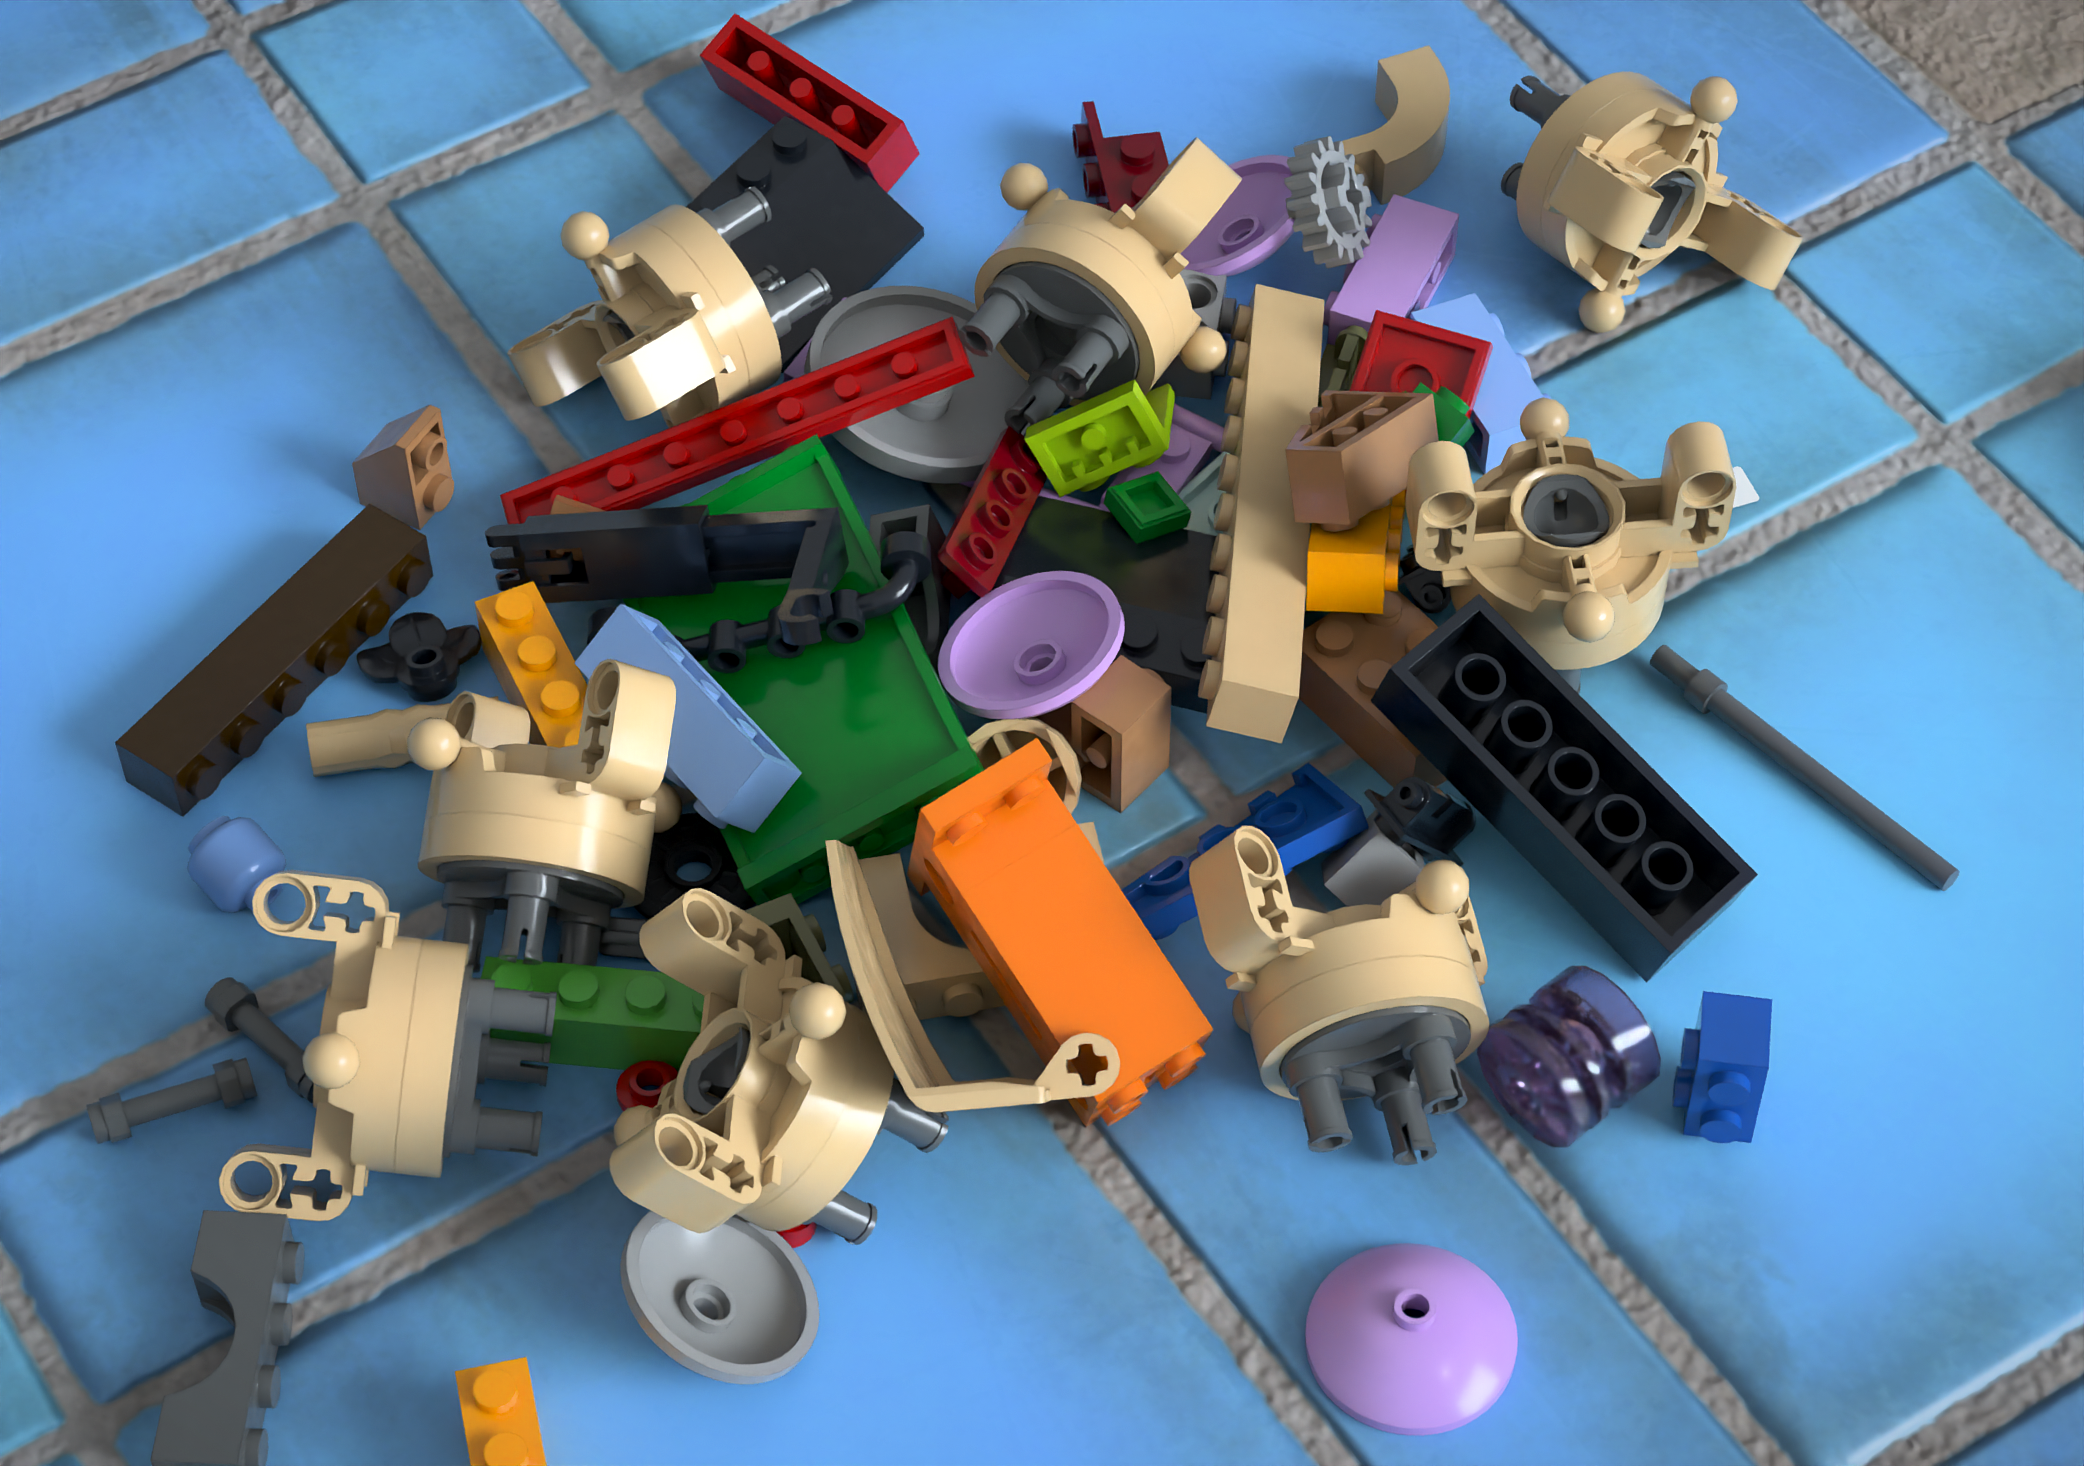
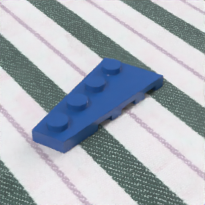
M1308 762L1291 774L1295 783L1294 786L1277 797L1274 792L1265 791L1247 804L1251 813L1250 816L1234 827H1225L1217 824L1198 837L1200 841L1197 845L1196 853L1188 858L1170 856L1121 891L1153 939H1163L1174 933L1180 924L1198 916L1189 878L1191 862L1242 826H1253L1266 834L1278 851L1284 875L1286 876L1292 871L1294 866L1319 853L1338 850L1346 845L1351 837L1368 829L1369 826L1362 806Z

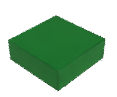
M1159 471L1107 488L1104 505L1136 544L1188 527L1192 513Z

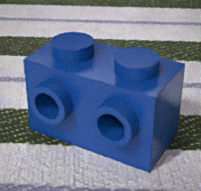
M1703 991L1695 1029H1684L1680 1066L1676 1067L1672 1106L1684 1108L1683 1135L1703 1137L1715 1143H1730L1733 1141L1751 1143L1769 1070L1772 999Z

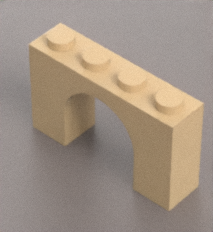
M1094 821L1078 824L1104 863ZM900 853L859 859L895 965L919 1020L948 1015L964 1017L972 1015L979 1010L1006 1006L969 949L952 946L938 940L919 923L912 909ZM853 975L860 1010L868 1014Z

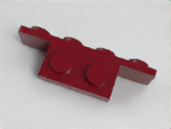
M1094 101L1082 102L1081 123L1073 124L1072 139L1076 158H1085L1086 160L1082 167L1085 195L1087 198H1096L1097 204L1094 205L1114 213L1124 204H1127L1132 209L1169 166L1160 131L1103 138Z
M1008 426L1000 433L937 555L939 560L948 568L941 583L957 599L961 598L970 589L979 597L985 596L992 590L1047 479V475L1026 443L1025 437L1021 433L1018 434L1011 426Z

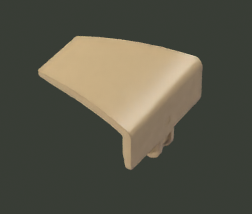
M837 840L825 841L834 903L853 975L887 1058L908 1098L915 1106L924 1111L936 1113L1046 1103L1050 1100L1091 1097L1103 1093L1114 1084L1120 1070L1118 1051L1109 1039L1094 1033L1078 1034L1064 1042L1037 1080L1004 1077L955 1081L934 1049L914 1010L895 965L854 847ZM1092 1044L1094 1054L1106 1056L1108 1060V1069L1096 1073V1084L1093 1085L1084 1084L1082 1074L1077 1072L1070 1073L1068 1067L1069 1059L1080 1056V1045Z

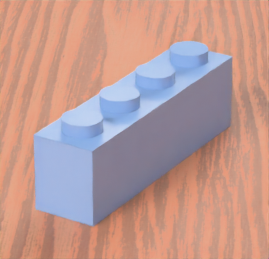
M620 603L575 661V665L588 679H590L599 663L606 659H613L669 676L675 684L676 703L664 775L676 785L689 789L698 798L693 806L711 824L721 829H725L728 824L755 833L802 772L659 620Z

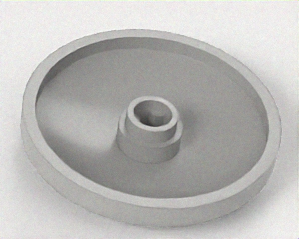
M917 286L878 287L854 294L830 309L816 327L807 352L804 375L949 317L954 318L960 331L962 326L969 322L976 313V304L947 292ZM965 347L975 377L831 434L856 456L884 471L901 477L944 484L975 481L1000 433L1008 427L1004 419L1006 411L1016 403L1028 388L1029 383L1006 362L996 348L989 356L980 357ZM1028 423L1026 427L1022 430L1021 434L1023 436L1026 432V428L1030 426V423Z

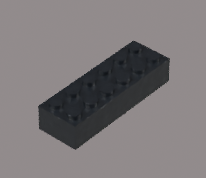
M1477 594L1388 670L1371 699V702L1646 983L1730 907L1758 875L1480 594Z

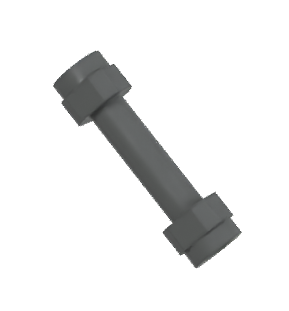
M232 977L218 981L209 990L205 998V1007L214 1015L215 1020L229 1032L240 1029L285 1070L288 1086L301 1098H306L310 1103H313L314 1083L308 1079L303 1069L302 1057L304 1050L258 1010L259 1005L256 994L246 985L237 982Z
M247 1058L235 1061L229 1059L212 1064L215 1074L122 1101L120 1093H115L99 1098L98 1102L86 1105L97 1144L110 1140L113 1143L132 1137L130 1127L223 1100L226 1109L243 1104L247 1099L257 1097Z

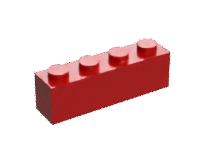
M736 13L699 55L720 90L774 125L784 116H787L831 139L887 193L920 154L903 120Z

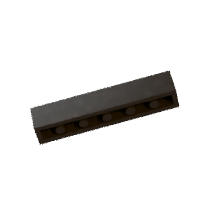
M368 504L115 742L126 782L182 817L200 800L211 796L218 788L221 780L240 761L252 756L260 748L267 735L286 717L296 714L303 706L306 698L329 676L336 675L344 667L348 658L369 637L379 634L384 629L389 618L411 597L418 596L426 588L429 580L433 577L426 536L375 506Z

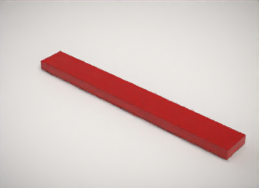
M953 317L946 318L501 494L500 498L507 523L523 524L528 516L550 515L557 495L605 511L640 509L780 454L788 447L799 444L815 434L819 438L973 378L975 375L965 346L959 338L958 325Z

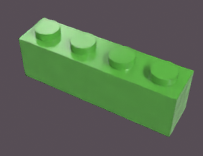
M486 956L481 979L495 980V987L544 993L557 992L552 1037L540 1033L494 1028L489 1030L491 1031L490 1038L535 1043L550 1042L549 1063L626 1070L635 1063L652 1060L667 1063L679 1072L689 1048L700 1034L704 995L662 972L545 961L540 965L523 964V959H517L516 963L502 960L499 957Z

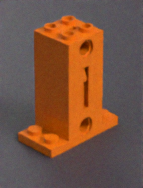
M1036 738L920 809L907 876L920 896L929 891L933 893L1045 1066L1049 1064L1061 1045L1072 1036L1082 1033H1094L1111 1041L1117 1049L1120 1058L1119 1075L1114 1084L1101 1094L1091 1097L1067 1099L1085 1127L1101 1117L1106 1125L1110 1126L1142 1104L1139 1099L1148 1093V1087L1159 1081L1162 1088L1166 1090L1198 1069L1196 1063L1206 1055L1202 1048L1214 1029L1048 781L1047 776L1052 759L1039 739ZM1092 1044L1080 1045V1056L1069 1059L1068 1067L1070 1073L1077 1072L1082 1074L1084 1084L1093 1085L1096 1084V1073L1108 1069V1060L1106 1056L1095 1055Z

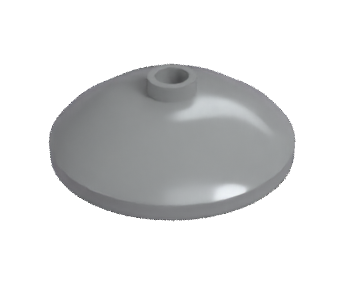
M649 1211L638 1222L625 1242L621 1255L620 1272L622 1287L628 1305L648 1337L666 1355L687 1369L727 1383H764L777 1379L792 1370L812 1346L819 1326L817 1293L802 1260L776 1231L765 1230L735 1214L729 1220L709 1232L696 1233L653 1211Z

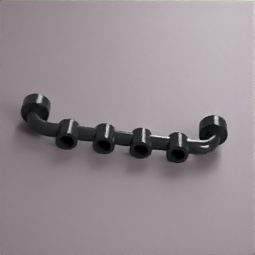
M910 531L896 532L887 536L880 546V570L889 582L880 589L864 594L851 589H841L831 593L830 598L834 614L825 618L817 617L820 631L827 630V635L836 642L853 643L864 636L866 619L891 612L904 603L914 590L916 583L924 580L931 572V544L928 539L921 534ZM781 605L772 608L768 613V617L763 620L741 624L738 621L726 619L713 623L709 628L708 634L688 639L673 635L697 662L708 660L709 666L720 673H734L741 670L746 664V650L767 645L768 651L779 658H794L805 650V645H791L783 641L777 616ZM616 607L599 609L589 617L587 646L617 609Z

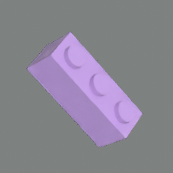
M1394 194L1383 215L1374 214L1371 219L1372 227H1368L1366 232L1370 245L1364 247V257L1355 260L1354 263L1347 264L1343 278L1344 285L1341 291H1332L1327 298L1324 306L1323 325L1329 326L1328 344L1335 345L1337 335L1352 325L1360 326L1369 332L1376 310L1410 319L1411 312L1427 308L1455 256L1459 214Z

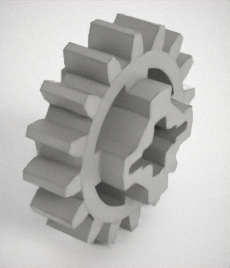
M1331 136L1295 146V157L1287 159L1292 176L1284 178V184L1292 193L1291 197L1286 198V209L1289 219H1295L1292 226L1294 232L1301 231L1303 234V250L1305 252L1313 250L1314 263L1317 265L1325 263L1326 268L1342 266L1362 259L1364 257L1362 248L1370 245L1365 228L1372 227V220L1366 214V208L1372 207L1368 186L1362 185L1364 182L1363 173H1355L1354 155L1344 156L1343 142H1333Z

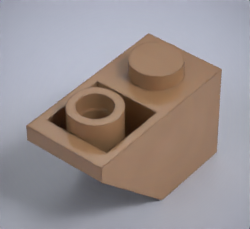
M432 405L425 406L387 423L352 463L360 504L364 506L371 504L404 524L418 530L423 528L435 512L442 511L448 505L454 492V481L451 474L441 411Z

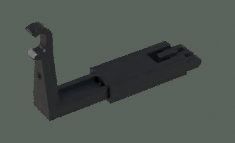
M708 505L538 515L528 516L523 524L496 525L485 531L487 545L492 548H498L490 553L492 566L494 569L503 570L495 576L498 589L506 591L534 581L545 603L713 594L717 584L721 582L791 578L787 593L777 612L782 639L791 645H810L822 641L817 617L825 618L834 614L830 593L842 579L849 565L838 507L710 515ZM581 548L584 560L574 561L572 551L564 552L561 558H552L550 550Z

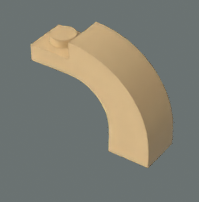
M1429 45L1378 60L1375 103L1388 122L1370 133L1342 141L1344 156L1354 155L1355 173H1363L1364 182L1362 185L1368 186L1369 191H1373L1381 205L1389 203L1394 194L1404 196L1421 185L1433 173L1444 152L1450 104V87L1445 69Z

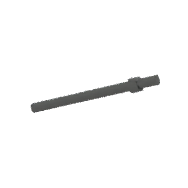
M1662 645L1654 652L1650 659V665L1684 690L1683 698L1703 714L1711 711L1942 891H1946L1956 881L1960 873L1956 867L1726 692L1728 685L1710 670L1703 669L1699 671L1667 645Z

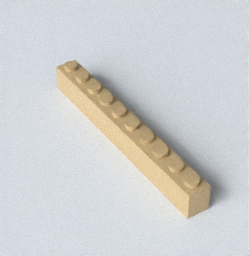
M1256 284L1249 306L1238 305L1231 330V339L1236 341L1233 345L1227 375L1232 376L1226 395L1224 413L1232 415H1229L1221 441V451L1230 454L1226 453L1224 455L1218 476L1217 490L1226 491V493H1222L1220 496L1213 529L1223 531V534L1218 533L1211 555L1210 570L1219 572V575L1215 574L1213 576L1206 603V611L1215 613L1216 616L1210 617L1204 636L1202 654L1212 656V660L1207 659L1200 679L1198 697L1208 699L1207 727L1282 744L1299 699L1307 555L1310 523L1295 522L1285 449L1301 425L1311 424L1309 413L1313 407H1318L1325 300Z

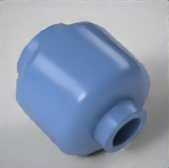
M228 816L218 817L203 827L194 836L188 847L191 853L187 865L190 877L219 910L227 913H236L248 907L253 912L252 900L257 887L266 878L279 871H284L286 867V858L282 850L251 818L238 817L231 820ZM277 884L271 889L268 896V905L279 896L283 889L282 884Z

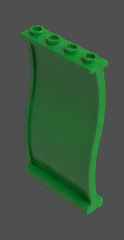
M817 434L799 444L788 447L779 455L746 473L733 477L727 483L700 498L682 505H708L710 515L838 507L849 565L844 576L831 593L841 589H851L864 594L880 589L889 582L880 570V553L841 477L842 475ZM791 578L721 582L717 584L713 594L623 599L626 606L659 620L672 635L688 639L708 634L710 626L720 620H735L741 624H747L766 619L772 608L781 605ZM903 603L891 612L866 619L864 636L853 643L836 642L827 635V630L820 631L822 641L805 645L803 653L794 658L776 657L768 651L767 645L746 650L745 666L734 673L717 672L709 666L708 660L698 662L802 772L755 833L728 824L725 829L719 828L736 862L737 872L744 889L757 906L789 893L792 894L796 904H799L831 887L825 842L827 840H837L848 846H853L858 860L890 855L914 842L920 809L984 770L935 673Z

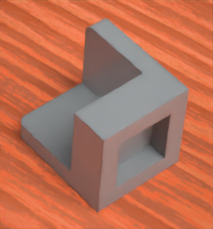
M1377 810L1366 819L1369 826L1368 829L1351 837L1346 845L1333 851L1321 864L1324 886L1347 907L1364 904L1381 905L1385 899L1393 894H1397L1415 882L1418 874L1425 866L1423 857L1408 842L1400 847L1383 834L1374 822V818L1379 814Z

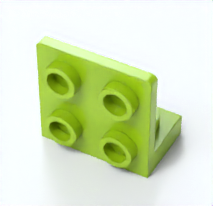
M1134 379L1027 427L1025 441L1059 497L1078 489L1082 492L1091 491L1105 483L1110 475L1130 466L1135 468L1148 466L1158 460L1164 451L1168 450L1175 393L1170 384H1165L1149 391L1145 396Z

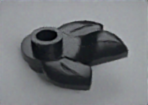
M413 612L405 614L393 622L389 629V643L360 651L357 654L356 660L361 672L375 683H399L400 687L406 690L413 700L432 702L445 698L455 690L460 665L478 654L482 640L480 632L475 625H463L446 630L442 621L435 615Z

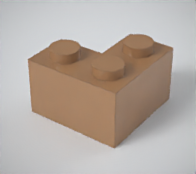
M1122 655L1108 667L1103 676L1084 694L1061 708L1031 717V719L1044 722L1065 737L1077 755L1082 776L1081 788L1119 813H1122L1169 767L1172 687L1167 685L1155 671L1141 668Z

